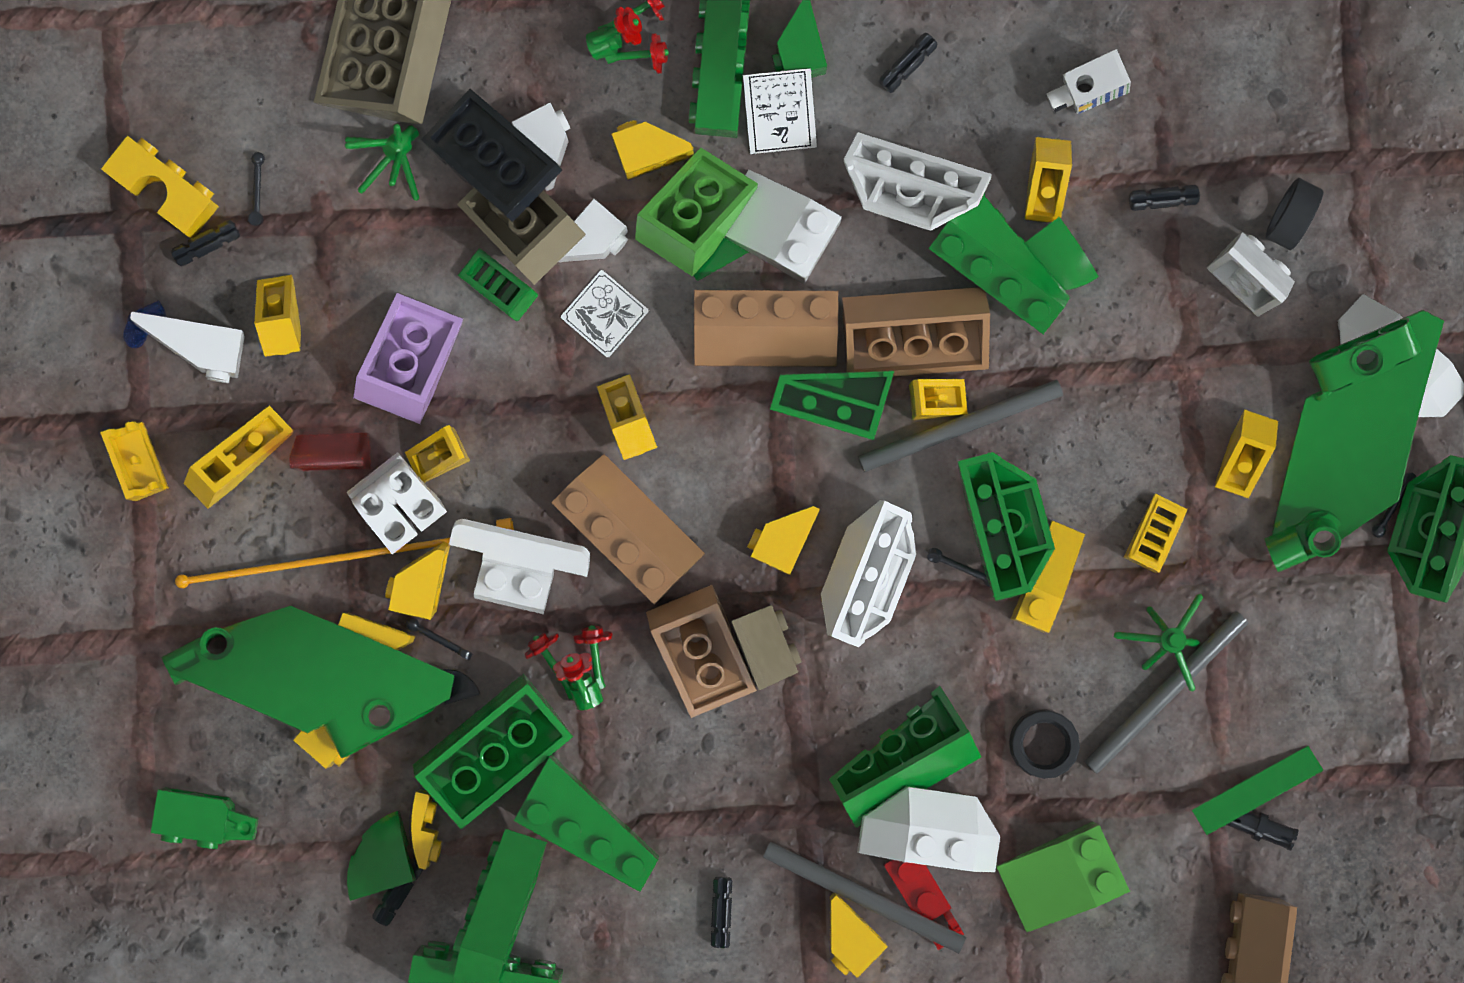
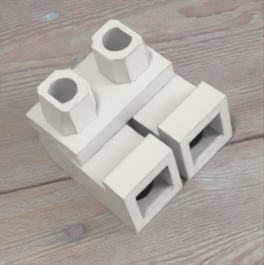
M398 452L347 491L355 508L391 554H394L418 535L412 522L396 506L397 503L421 532L447 512L441 500L425 485Z

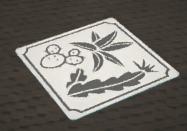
M601 270L561 315V318L603 355L610 357L649 310L607 273Z

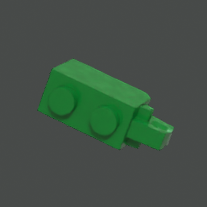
M165 787L157 792L151 833L160 834V840L165 842L182 843L183 838L197 840L196 846L218 849V844H224L230 840H254L257 833L258 817L236 811L235 804L230 797Z

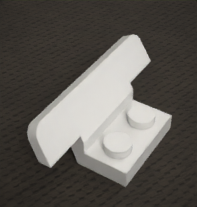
M459 519L454 523L449 542L451 546L483 553V561L474 590V598L544 614L554 569L587 577L589 571L590 553L583 546L467 519Z

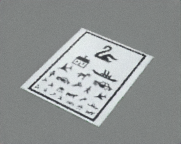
M811 68L743 75L750 154L817 147Z

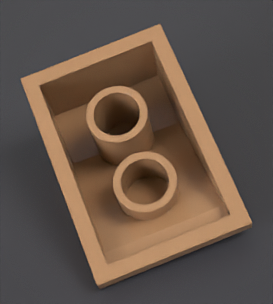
M713 585L646 612L650 631L691 718L757 691Z

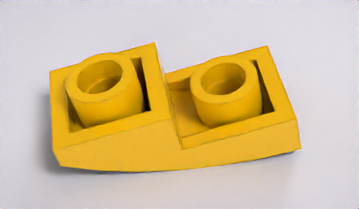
M420 789L416 791L413 802L411 832L418 867L426 870L431 865V861H438L442 841L437 840L439 831L425 828L426 823L432 824L437 803L432 802L433 797L427 791Z

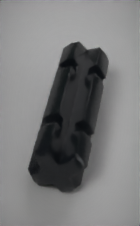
M923 33L915 41V46L911 45L892 65V70L888 69L880 77L879 83L885 90L893 93L901 85V80H906L925 61V56H929L937 48L938 43L931 35Z
M1186 185L1182 189H1179V186L1150 189L1148 192L1145 189L1134 190L1129 195V204L1133 211L1145 210L1149 206L1150 209L1179 207L1181 203L1184 206L1196 205L1200 201V191L1197 185Z
M227 220L219 224L218 229L211 228L188 240L187 245L182 243L172 248V256L179 266H185L193 262L194 257L199 259L222 247L223 242L230 243L240 237L239 230L233 221Z
M410 859L417 880L423 869L418 867L417 861ZM410 882L388 889L382 898L383 903L377 906L372 918L379 924L388 926L396 915L394 911L401 907L414 884Z
M719 876L713 879V893H715V897L712 898L711 927L714 928V931H711V946L714 948H729L730 932H728V928H731L732 898L729 897V894L732 893L733 883L730 877Z

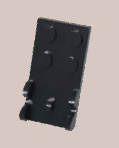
M469 89L421 139L445 165H448L465 183L468 182L511 222L562 172V168L472 89Z

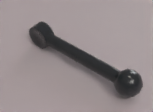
M255 152L251 157V161L254 164L253 212L249 214L248 221L253 226H260L264 220L262 214H260L261 165L265 162V156L261 152Z
M1405 473L1399 501L1387 509L1379 524L1372 527V534L1375 537L1381 538L1386 534L1385 527L1402 500L1407 484L1417 477L1414 473Z
M931 548L929 550L927 558L930 562L947 564L983 580L984 584L990 587L986 574L942 555V551L938 548Z
M409 618L405 623L408 631H417L470 661L473 655L471 652L419 625L416 618Z

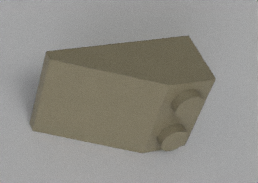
M772 605L732 620L758 690L798 673L796 665L802 663L795 643L787 645L783 631L789 628L781 609L774 612Z

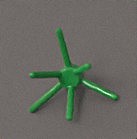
M394 124L393 133L388 138H345L346 149L382 147L386 155L358 188L359 193H364L390 161L393 160L389 185L394 186L396 184L402 164L412 198L415 201L419 200L415 180L406 156L412 149L411 143L419 136V132L414 126L409 125L401 132L400 125Z
M1196 595L1176 628H1169L1153 607L1149 606L1146 611L1161 629L1160 635L1115 632L1114 638L1159 643L1161 648L1142 664V669H1149L1167 652L1174 653L1189 691H1195L1194 682L1181 650L1185 646L1200 645L1198 639L1186 638L1183 631L1202 601L1203 595Z

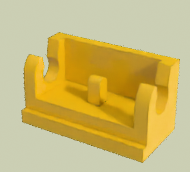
M144 422L125 423L123 428L116 430L108 429L100 432L126 500L138 501L169 488Z

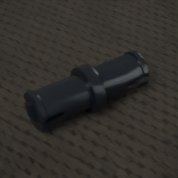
M1248 812L1226 824L1229 827L1250 834L1253 840L1259 842L1263 839L1284 847L1289 851L1294 847L1292 841H1296L1299 829H1293L1268 819L1269 815L1262 812L1259 815Z

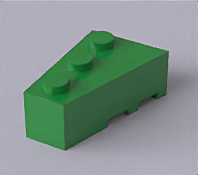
M894 371L780 375L770 410L874 440Z

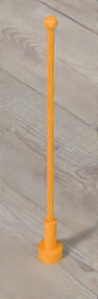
M512 518L496 520L497 527L514 530ZM450 538L405 544L395 553L436 547L443 542L449 543ZM387 547L191 577L180 574L176 577L175 584L178 588H186L192 583L391 554Z

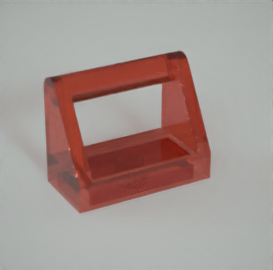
M370 434L296 435L289 457L290 468L299 472L371 469Z

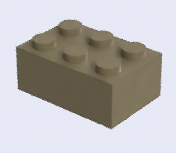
M474 188L457 204L534 285L586 235L544 190L513 222Z

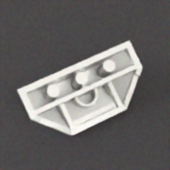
M859 132L844 158V164L864 210L930 231L978 206L991 180L990 173Z
M1362 294L1338 320L1340 345L1400 320L1403 317L1399 313ZM1436 349L1418 417H1444L1464 396V383L1453 363L1438 349ZM1372 350L1362 351L1357 356V362L1359 364H1369L1375 358V352Z
M880 500L847 527L821 592L827 635L859 647L865 642V639L877 633L891 621L916 557L914 533L911 527L912 515L910 512Z
M906 786L873 811L871 810L862 816L857 852L908 863L973 872H995L1000 835L977 797Z

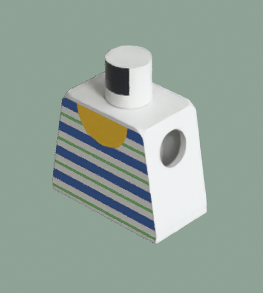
M1116 49L1063 74L1064 86L1046 93L1054 113L1073 105L1078 114L1128 94L1131 81ZM1081 84H1089L1092 89L1089 92L1082 93L1077 87Z

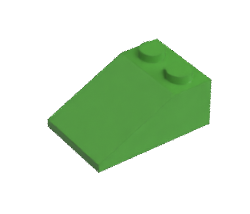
M700 148L637 214L635 240L690 276H693L715 252L758 188V183L708 151Z
M1090 822L996 866L1026 932L1096 908L1130 892L1102 829L1095 822Z

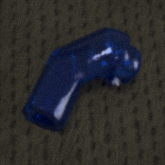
M159 300L134 311L166 317L164 307ZM130 314L127 318L123 338L129 347L136 349L143 346L148 334L133 323L130 319Z

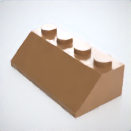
M980 287L842 298L847 373L894 371L893 376L989 369L990 310L986 292Z
M694 290L695 366L836 367L838 291Z
M605 454L578 475L551 502L653 604H656L705 555Z
M1238 893L1237 901L1232 902L1230 909V922L1234 923L1233 937H1228L1225 948L1226 958L1230 959L1228 973L1223 974L1221 983H1288L1297 915L1296 906L1280 898Z

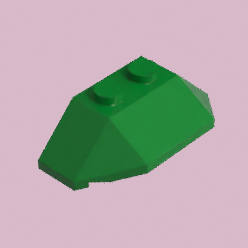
M994 452L958 461L967 510L982 565L995 601L1031 592L1055 550L1037 480L1002 459Z
M1453 455L1448 456L1441 463L1425 471L1407 484L1387 551L1409 593L1444 603L1448 602L1464 572V458Z

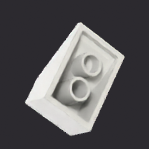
M748 170L745 176L758 183V188L724 238L805 284L840 225L842 217L814 200Z
M1242 232L1217 256L1207 269L1258 317L1283 303L1288 297L1295 281L1289 276L1291 272L1286 265L1277 259L1273 261L1263 252L1265 247L1257 238L1252 235L1247 237Z
M131 312L130 319L137 327L196 369L206 373L205 377H207V380L229 383L230 377L238 378L245 337L242 330Z

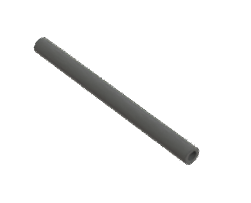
M1057 379L859 455V462L865 473L1063 396L1062 388Z
M1235 611L1186 660L1192 679L1249 624L1239 612ZM1180 667L1084 761L1094 773L1098 774L1187 685Z
M773 842L769 843L763 858L958 954L964 945L967 937Z

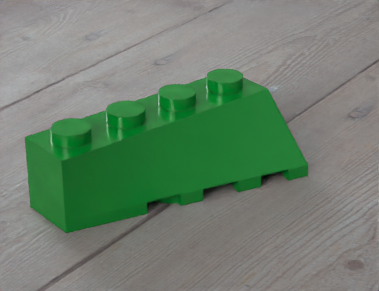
M700 0L699 19H705L704 33L697 32L695 54H702L701 67H694L692 88L698 89L697 102H690L689 123L695 124V134L730 138L738 137L750 0Z
M984 193L978 206L957 216L946 224L929 249L1044 335L1065 308L1070 296L1042 262L1039 263L1028 249L1029 246L1021 237L1017 236L1005 221L1006 218L997 208H994Z
M941 686L930 693L932 699L921 708L916 705L906 714L908 719L894 731L889 728L879 736L881 740L870 751L863 750L829 779L856 828L861 826L863 815L871 810L873 811L906 786L927 789L982 758L969 730Z

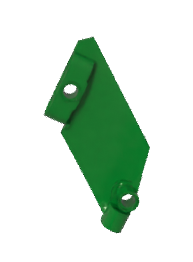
M1421 310L1324 351L1309 361L1322 391L1305 397L1272 534L1264 538L1278 572L1305 562L1315 556L1325 558L1334 555L1339 550L1342 539L1399 501L1419 412L1444 324L1443 319L1425 310ZM1364 350L1375 352V358L1369 364H1359L1357 362V356ZM1320 531L1332 533L1331 538L1326 542L1320 543L1314 540V536Z
M287 606L225 628L215 627L208 629L201 637L161 657L175 685L184 681L193 683L307 734L324 726L341 758L347 757L433 711L436 706L449 700L454 675L292 606ZM223 637L227 640L225 651L218 655L210 653L208 649L210 642L214 638ZM377 708L388 710L390 713L388 723L384 726L373 725L370 722V714L373 710Z

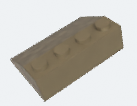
M338 0L314 103L391 121L422 124L451 0Z

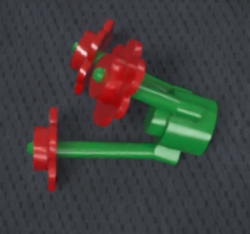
M647 0L633 9L630 7L616 8L617 16L613 21L599 26L598 30L586 34V43L592 57L595 60L605 58L608 64L619 60L652 58L653 69L656 70L657 74H661L662 64L667 63L669 51L667 50L666 43L661 42L660 35L652 33L650 50L618 52L617 50L622 48L621 33L626 43L631 42L633 45H638L642 42L640 34L642 23L638 17L639 14L652 8L660 21L664 20L660 11L665 7L663 1Z
M593 625L583 628L581 630L582 634L573 636L574 642L576 644H590L591 655L589 653H572L563 657L559 662L555 661L548 650V647L558 640V633L550 637L546 633L534 636L533 640L528 643L530 649L524 653V657L529 659L541 653L556 675L557 680L564 687L568 699L574 700L577 710H588L603 702L604 699L600 690L606 687L601 673L598 643L612 639V631H603V627ZM592 666H593V674H594V677H593V678L591 677V674H590V673H585V672L590 671V670L592 669Z

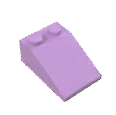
M397 293L356 377L353 398L420 424L434 395L463 319Z

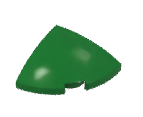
M1060 217L1025 242L1039 263L1042 262L1065 291L1082 287L1099 277L1088 257Z
M400 811L381 818L363 834L362 841L355 855L351 856L348 867L347 887L350 901L416 881L407 850L409 842Z

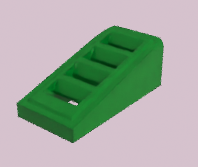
M481 248L475 252L458 274L461 279L515 321L521 319L538 297L537 292ZM487 262L490 266L478 281L474 280L473 278ZM497 271L501 274L487 290L485 288ZM510 280L512 282L511 285L498 299L496 296Z

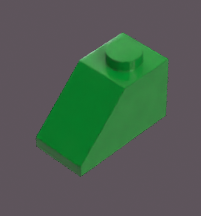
M802 0L777 42V54L772 55L775 72L811 68V78L826 74L827 63L810 0Z

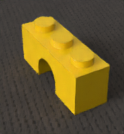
M127 136L101 170L137 197L147 185L153 182H163L167 188V198L157 213L191 239L194 238L219 207L210 200L214 193L199 181H196L192 186L184 180L183 176L187 172L170 159L166 164L162 163L155 157L158 150L142 137L138 142H135Z

